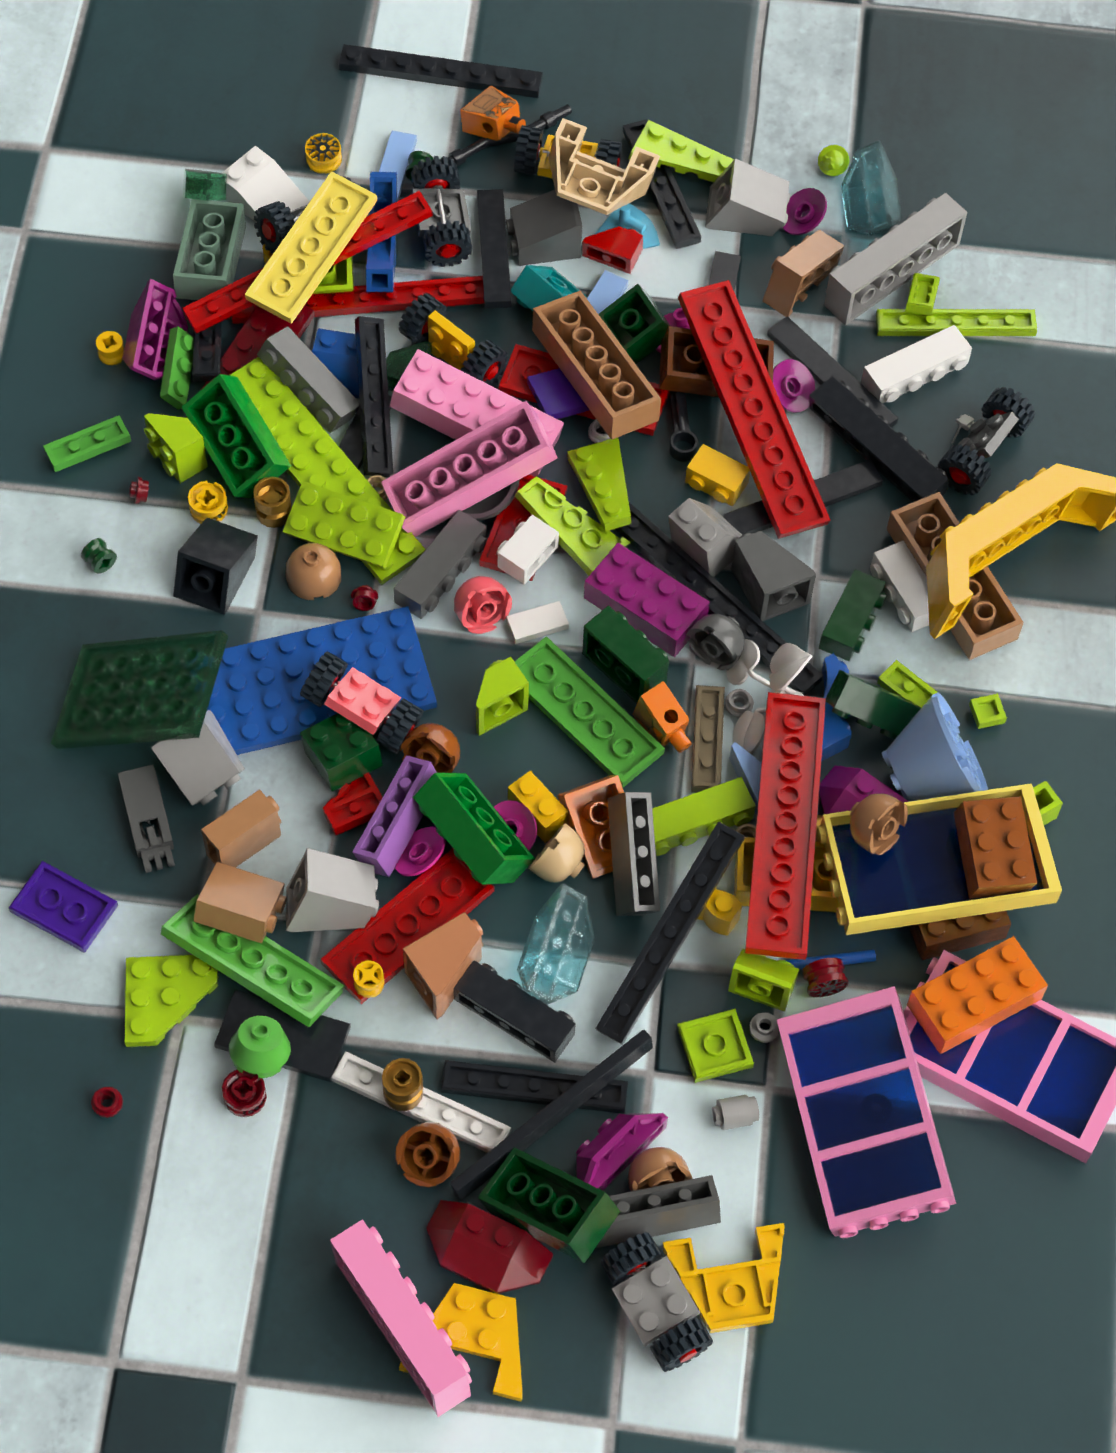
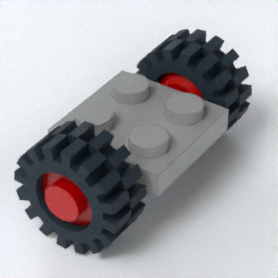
M644 1232L643 1234H637L634 1238L630 1237L623 1244L622 1242L618 1244L617 1248L611 1249L609 1254L603 1256L600 1262L615 1286L612 1288L615 1296L644 1346L650 1343L653 1344L650 1346V1349L664 1372L671 1371L675 1367H681L685 1362H690L692 1358L698 1357L701 1352L706 1351L707 1347L712 1345L713 1340L701 1319L693 1318L700 1314V1311L667 1256L663 1257L650 1233Z

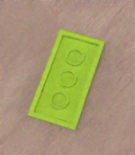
M302 481L282 532L285 535L308 543L322 544L337 553L385 569L406 517L401 513Z

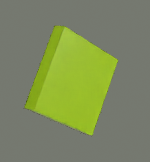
M736 1009L677 1024V1030L695 1083L753 1068L754 1062Z

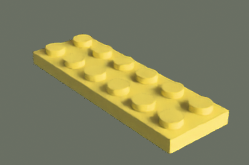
M331 171L245 293L246 300L292 324L377 202V195Z

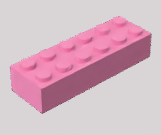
M417 349L393 390L389 407L457 440L523 402ZM532 407L537 413L554 448L561 434L564 422ZM543 467L537 469L529 475L538 477Z
M525 401L381 481L393 510L406 517L402 528L407 533L411 532L416 537L453 517L458 510L463 511L556 460L558 457L537 413Z
M362 1219L330 1239L337 1266L438 1417L470 1397L469 1384L472 1380L468 1374L470 1368L461 1354L454 1355L450 1347L452 1341L443 1328L437 1330L432 1321L435 1317L431 1309L425 1302L419 1303L415 1295L417 1290L409 1277L402 1278L398 1270L400 1265L391 1251L385 1253L381 1245L383 1240L374 1226L368 1228Z

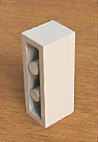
M900 541L874 552L870 565L871 574L873 577L886 582L884 593L887 594V600L893 602L897 608L900 621L903 624H907L911 633L928 626L927 577L905 542Z

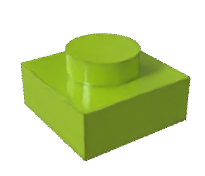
M998 693L970 700L969 706L978 729L1006 722L1007 717Z

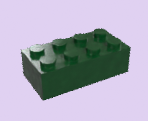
M515 1147L478 1197L492 1215L527 1231L537 1240L582 1263L586 1262L621 1212L606 1192Z

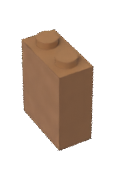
M259 789L201 829L206 854L214 864L220 862L237 867L281 836L280 824L282 822L278 816L280 809L276 801L270 795L266 797Z
M217 862L196 901L194 922L262 943L267 932L272 934L277 922L276 914H282L287 901V897L283 896L285 883Z

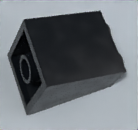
M206 518L178 551L173 597L225 615L255 559L258 535Z

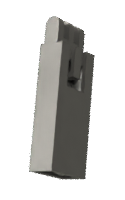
M154 764L118 773L138 858L142 857L145 872H152L149 861L153 860L156 862L157 870L163 869L161 858L165 857L169 867L175 866L171 852L174 849ZM155 819L159 837H156L154 826L146 827L149 837L146 840L142 822L147 821L148 824L150 820Z

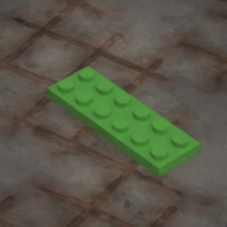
M547 636L515 661L529 682L528 698L609 776L618 775L623 788L664 754L665 748Z
M198 894L162 925L160 933L162 936L307 1027H310L343 993L345 985L266 936L262 943H258L194 922Z

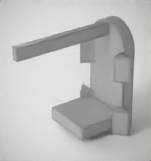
M964 414L959 419H956L959 428L952 443H954L961 427L967 431L970 429L971 425L975 423L974 418Z

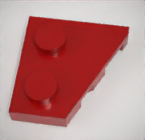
M368 772L364 776L352 781L350 785L346 783L339 790L338 795L331 798L322 809L336 836L370 821L383 797Z

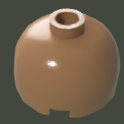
M307 543L299 546L290 554L286 562V580L290 590L296 596L306 600H314V597L321 596L324 599L338 589L341 583V565L336 554L327 546L319 543Z
M885 793L867 796L860 802H857L851 810L850 831L852 837L857 844L870 853L884 854L899 839L900 835L896 834L899 825L905 827L908 816L907 805Z
M665 1147L649 1148L643 1151L631 1163L628 1174V1184L631 1191L693 1179L683 1157L672 1149Z

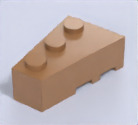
M820 229L811 236L807 235L799 245L792 246L785 255L778 256L771 267L773 273L763 302L785 317H789L793 313L794 303L797 300L803 302L808 297V294L805 292L813 284L818 286L829 275L831 270L838 265L845 245Z

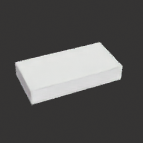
M560 601L506 616V621L515 644L569 629V622Z

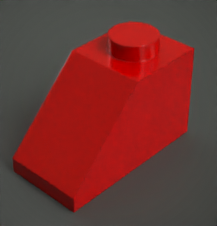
M620 226L585 237L582 241L583 257L631 274L643 250V235L634 229H626Z

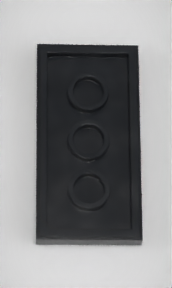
M239 990L234 991L215 1040V1048L229 1052L231 1038L246 1019L253 1016H267L273 1018L281 1025L290 1042V1056L281 1068L331 1082V1077L337 1067L351 1028L350 1023L321 1015L310 1027H307L259 996Z

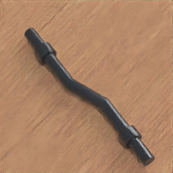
M566 104L554 112L548 111L541 115L539 120L528 126L549 129L555 126L557 121L572 113L571 107ZM509 132L498 141L482 138L461 150L456 149L450 152L447 160L452 159L459 166L465 163L468 157L487 147L517 142L519 134Z

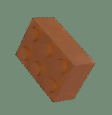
M1021 796L963 801L955 810L954 818L969 899L1030 891L1037 884V878Z

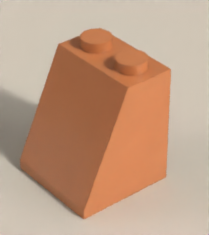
M466 912L403 948L405 973L436 1019L443 1016L454 1000V987L472 962L475 960L479 963L482 959L483 930L475 919L470 920Z

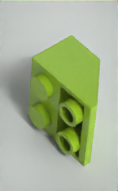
M152 413L144 415L146 424L144 432L149 440L147 448L154 458H160L164 470L170 477L174 475L181 484L208 467L203 436L188 418Z

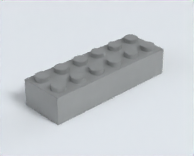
M944 193L937 199H931L923 209L911 213L906 221L900 225H894L886 235L880 239H874L866 249L854 253L843 265L834 267L829 273L824 306L846 326L911 280L914 273L922 272L960 245L967 211L947 193Z

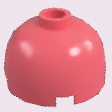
M477 576L470 578L460 586L454 597V611L460 623L468 631L476 634H483L497 628L493 624L497 623L500 619L504 621L512 608L510 594L501 583L492 577Z

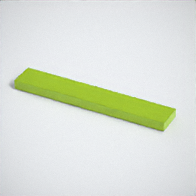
M877 309L876 311L877 336H931L953 325L957 327L963 336H1036L1037 334L1035 309H933L932 316L905 311L906 309Z

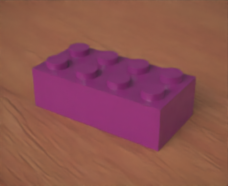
M620 543L616 544L584 583V599L601 610L609 605L615 612H621L635 630H641L646 635L648 641L674 658L691 639L690 635L687 636V632L703 616L708 615L710 603L708 600Z

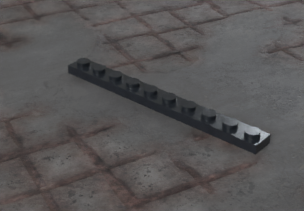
M629 502L631 524L616 528L615 530L630 541L658 569L710 602L708 614H721L734 618L739 623L744 638L753 641L758 646L760 660L770 668L775 652L786 642ZM808 662L789 686L805 696L822 681L823 675Z

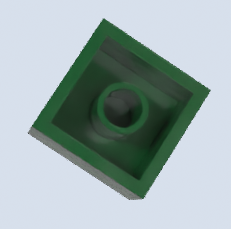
M636 284L599 313L601 319L635 364L661 345V340L670 326L655 302L639 284Z
M339 713L300 732L305 754L332 792L343 787L346 783L348 784L364 776V774L383 766L379 745L371 733Z

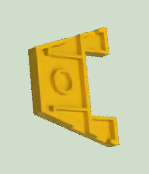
M784 1223L756 1227L755 1234L760 1260L697 1269L691 1238L663 1242L662 1247L665 1255L670 1260L700 1311L699 1315L709 1333L773 1323L785 1229Z
M454 1283L433 1313L435 1319L432 1321L437 1330L443 1328L452 1341L450 1347L453 1350L500 1361L493 1395L521 1402L522 1380L516 1298ZM400 1362L399 1371L408 1373L402 1362Z

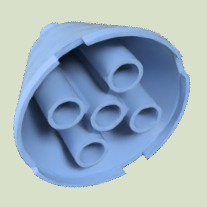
M939 692L933 694L888 749L882 752L887 766H892L894 771L893 774H890L895 788L901 790L903 797L909 802L988 790L975 753L969 741L963 742L959 736L958 726H960V723L947 701Z

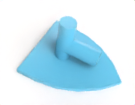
M630 203L613 211L595 233L597 234L620 226L626 229H634L639 234H642L643 249L660 246L658 234L652 221L644 212Z

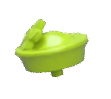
M829 145L823 148L818 156V166L828 176H838L844 173L850 163L847 151L839 145Z

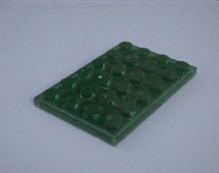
M219 630L83 644L51 744L57 749L199 738L228 635Z

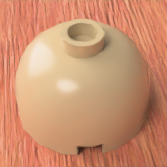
M564 823L546 843L545 848L537 855L529 869L545 881L554 883L565 880L569 875L575 878L585 865L581 862L585 853L581 837Z

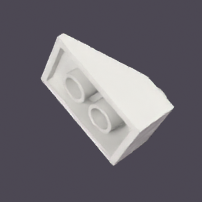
M256 146L218 175L221 196L228 202L243 203L245 215L255 223H257L254 220L255 211L260 207L280 201V203H285V207H289L292 211L308 205L310 202L280 166Z

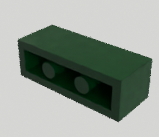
M854 570L821 634L819 649L830 654L834 653L837 657L849 662L854 652L860 653L865 642V638L862 636L865 630L871 631L876 620V616L873 614L876 608L881 610L886 601L887 594L883 593L885 581L859 570Z
M840 669L826 697V702L833 706L831 710L833 713L846 719L849 714L857 717L856 722L869 729L873 725L881 728L880 733L892 739H896L897 735L903 731L921 709L920 706L906 698Z

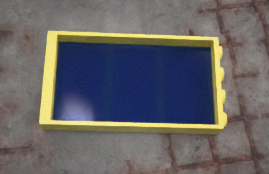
M1032 783L904 802L908 809L905 827L899 825L896 834L900 835L899 839L890 850L882 855L872 854L855 842L850 831L851 810L824 814L821 825L817 826L819 844H824L826 851L823 854L824 866L826 871H831V895L833 898H837L839 907L836 908L838 924L844 925L846 935L1057 903L1062 892ZM1021 796L1037 884L1027 892L969 899L954 818L955 810L963 801Z

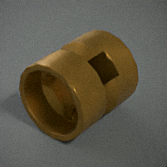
M279 477L263 478L255 485L253 491L257 519L266 527H281L286 524L292 509L289 486Z
M399 1058L387 1064L382 1074L383 1095L386 1103L397 1111L412 1110L419 1105L423 1097V1076L420 1067L412 1060Z

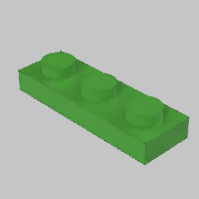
M179 326L170 329L160 397L178 410L182 409L181 407L187 403L194 344V337Z
M120 415L43 445V448L54 471L57 472L131 442V437Z

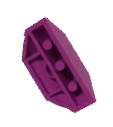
M149 279L131 314L122 359L131 370L156 380L163 378L170 329L179 326L187 332L188 325L182 309L175 299L177 296L174 289Z
M835 765L820 782L819 786L824 814L850 811L857 802L871 794L885 793L903 803L909 802L861 768ZM922 819L907 821L905 827L899 825L898 830L904 854H913L930 831ZM850 830L842 831L854 840ZM891 847L884 854H894L893 848Z
M664 1113L619 1114L613 1121L610 1118L607 1119L598 1129L599 1135L592 1141L586 1140L576 1151V1178L604 1191L666 1129L668 1117Z

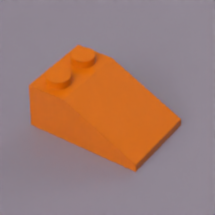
M610 775L557 795L559 802L568 810L567 825L581 837L584 843L585 853L583 860L592 879L613 871L607 798L624 793L618 775Z

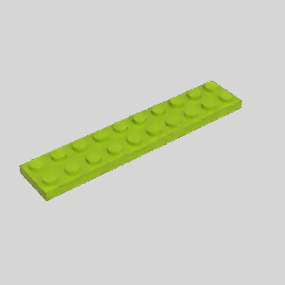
M259 357L230 375L239 378L291 464V467L286 471L299 487L302 481H306L392 510L290 388L284 385L280 377L272 372ZM401 528L385 569L364 561L362 562L379 583L383 585L414 564L426 549L411 532L407 533Z

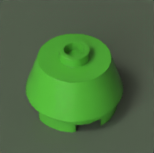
M253 1016L246 1019L229 1043V1054L236 1069L241 1073L244 1070L251 1074H258L260 1079L279 1073L291 1052L290 1042L281 1025L273 1018L267 1016Z

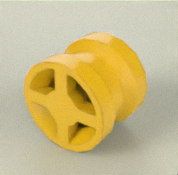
M114 331L101 333L96 339L99 360L106 365H116L122 362L124 347L120 334Z
M369 960L363 961L356 966L353 978L357 993L366 998L379 995L384 989L385 983L382 967L378 963Z

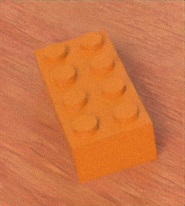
M1013 936L912 990L907 1006L941 1055L1040 1001L1048 984Z

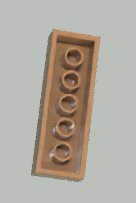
M581 290L533 308L532 331L611 440L659 421L660 396Z
M937 492L891 511L887 531L895 544L900 541L905 542L926 575V566L932 557L930 553L942 540L940 535L949 526H958L959 521L940 492ZM988 566L969 578V589L974 594L955 626L950 629L969 660L1018 640L1024 623Z

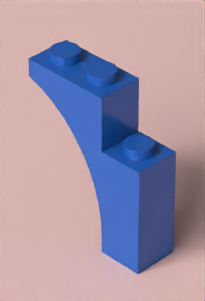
M370 172V192L377 195V202L369 212V215L397 202V172ZM396 235L368 248L366 264L367 292H393L396 267Z
M834 653L824 658L821 673L824 681L823 698L827 697L839 669L849 673L847 665L843 661H839ZM827 702L825 705L821 762L847 749L852 735L849 724L844 720L846 718L831 711L833 706Z

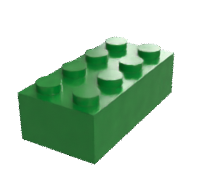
M219 374L181 407L189 421L203 436L206 450L234 497L254 498L253 491L255 485L260 480L272 476L279 477L291 467V464L238 377Z
M434 773L413 796L419 804L421 813L431 819L436 826L437 833L450 843L454 848L455 856L465 862L471 870L472 877L482 885L514 883L535 860L533 855L466 773Z

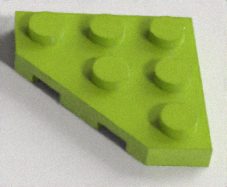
M194 955L126 958V1047L157 1046L170 1029L177 1023L180 1024L196 1008V1004L207 994L210 995L218 987V970Z

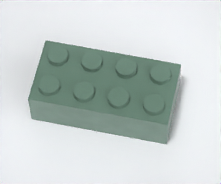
M191 200L173 273L176 298L199 300L234 282L246 229L243 203Z

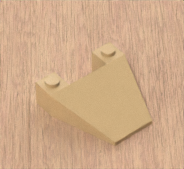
M562 118L548 156L556 196L607 215L646 195L660 158L659 155L635 147L626 170L579 152L587 127Z

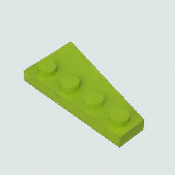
M619 438L608 439L567 451L568 461L605 532L630 525L631 513Z
M537 476L515 494L519 502L532 515L559 532V545L588 576L617 543L624 547H627L630 543L623 536L620 539L610 530L605 532L601 523L599 524L586 515L588 513L580 506L575 507L566 501V496Z

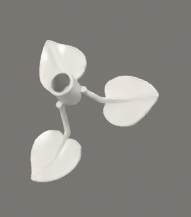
M745 639L741 657L732 668L726 670L727 679L733 685H741L749 675L772 689L771 692L804 696L801 692L789 688L788 685L812 658V655L794 644H783L772 657L770 663L772 673L769 675L771 679L769 682L753 672L752 669L755 668L760 660V651L753 641ZM757 708L754 713L748 710L745 711L734 727L733 743L736 742L751 755L764 738L766 716L762 713H766V708Z

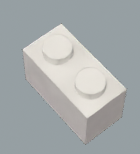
M531 515L526 522L522 521L519 523L509 541L505 540L500 544L497 550L498 568L525 585L558 548L559 532L534 515Z

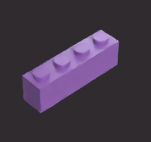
M406 755L352 852L359 862L374 865L375 874L390 877L423 817L419 810V804L413 796L434 773H437L430 761Z

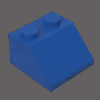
M318 328L312 352L355 398H359L355 334Z

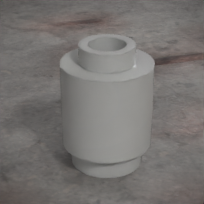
M741 1095L718 1099L716 1106L712 1107L713 1120L715 1125H720L722 1130L752 1125L753 1122L759 1121V1108L755 1096Z

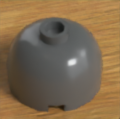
M721 614L703 616L687 632V636H691L688 643L693 652L708 665L712 661L719 664L720 666L717 668L719 670H729L732 668L744 650L745 638L739 623L730 616Z

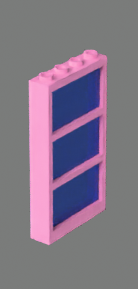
M944 950L939 959L933 957L926 971L930 975L927 982L966 961ZM920 981V983L918 984L917 988L920 987V986H922V985L925 984V983L922 982V981ZM1040 1000L940 1055L909 1007L905 1008L903 1013L922 1078L1081 1162L1087 1163L1116 1106L1115 1037ZM893 1030L886 1044V1047L890 1048L887 1059L891 1062L906 1058L900 1034Z
M895 986L777 1019L829 1229L835 1237L840 1236V1238L853 1237L858 1234V1230L869 1227L871 1230L882 1229L889 1225L888 1222L898 1219L902 1222L917 1219L920 1213L931 1211V1213H941L949 1210L950 1205L956 1204L902 1005Z

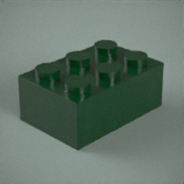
M608 605L584 625L582 654L636 704L641 695L664 681L667 684L669 667L667 654L661 648H655L641 630H635L621 612H615Z

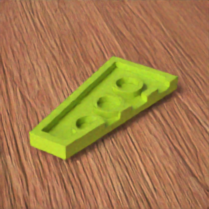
M650 120L646 123L628 158L630 160L635 147H639L660 156L657 164L659 168L663 164L674 167L675 172L682 174L693 172L698 175V178L715 182L734 160Z

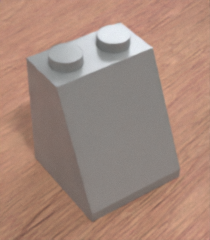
M734 159L710 186L705 227L713 230L773 236L780 228L786 225L788 220L786 209L790 200V193H788L790 181Z
M688 498L668 516L672 541L711 576L715 577L732 562L735 540L742 536V534L713 507Z
M211 710L196 715L152 747L154 753L192 806L198 802H201L203 806L218 796L215 790L222 785L228 789L241 779L238 774L245 770Z
M307 848L286 887V931L303 932L365 928L370 918L376 916L379 907V901L376 900L375 896L378 879L375 878L374 865Z

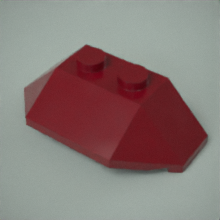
M440 1200L426 1227L440 1267L496 1294L528 1285L539 1284L554 1255L527 1231L469 1203Z

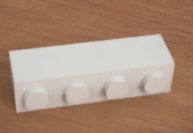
M953 325L865 366L861 383L881 403L893 402L904 393L914 392L932 380L937 381L953 370L964 368L969 362L972 347L957 327Z

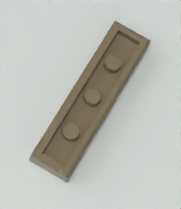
M696 685L691 792H700L721 784L725 687Z

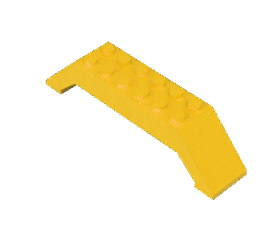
M1056 463L1047 470L1045 468L1040 469L1033 479L1029 481L1024 479L1012 492L1005 491L993 504L990 502L986 503L974 516L968 514L958 526L953 527L951 525L945 529L940 535L942 539L940 544L931 551L930 555L932 557L926 566L930 635L936 639L955 626L974 594L969 589V578L1058 520L1093 526L1099 531L1115 522L1116 477Z

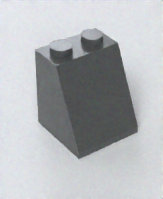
M552 190L510 208V219H506L507 234L513 236V240H510L512 256H517L519 266L581 258L582 221L577 203L556 196V191Z
M762 531L753 534L746 533L735 540L731 570L758 618L765 621L810 604L816 578L813 569Z

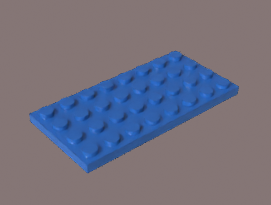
M409 606L187 657L200 713L211 710L237 755L302 740L301 731L337 713L326 705L318 707L300 696L302 686L309 677L311 670L314 669L317 661L319 662L320 657L327 651L348 663L340 681L353 667L400 696V701L404 698L424 711L437 708V701Z

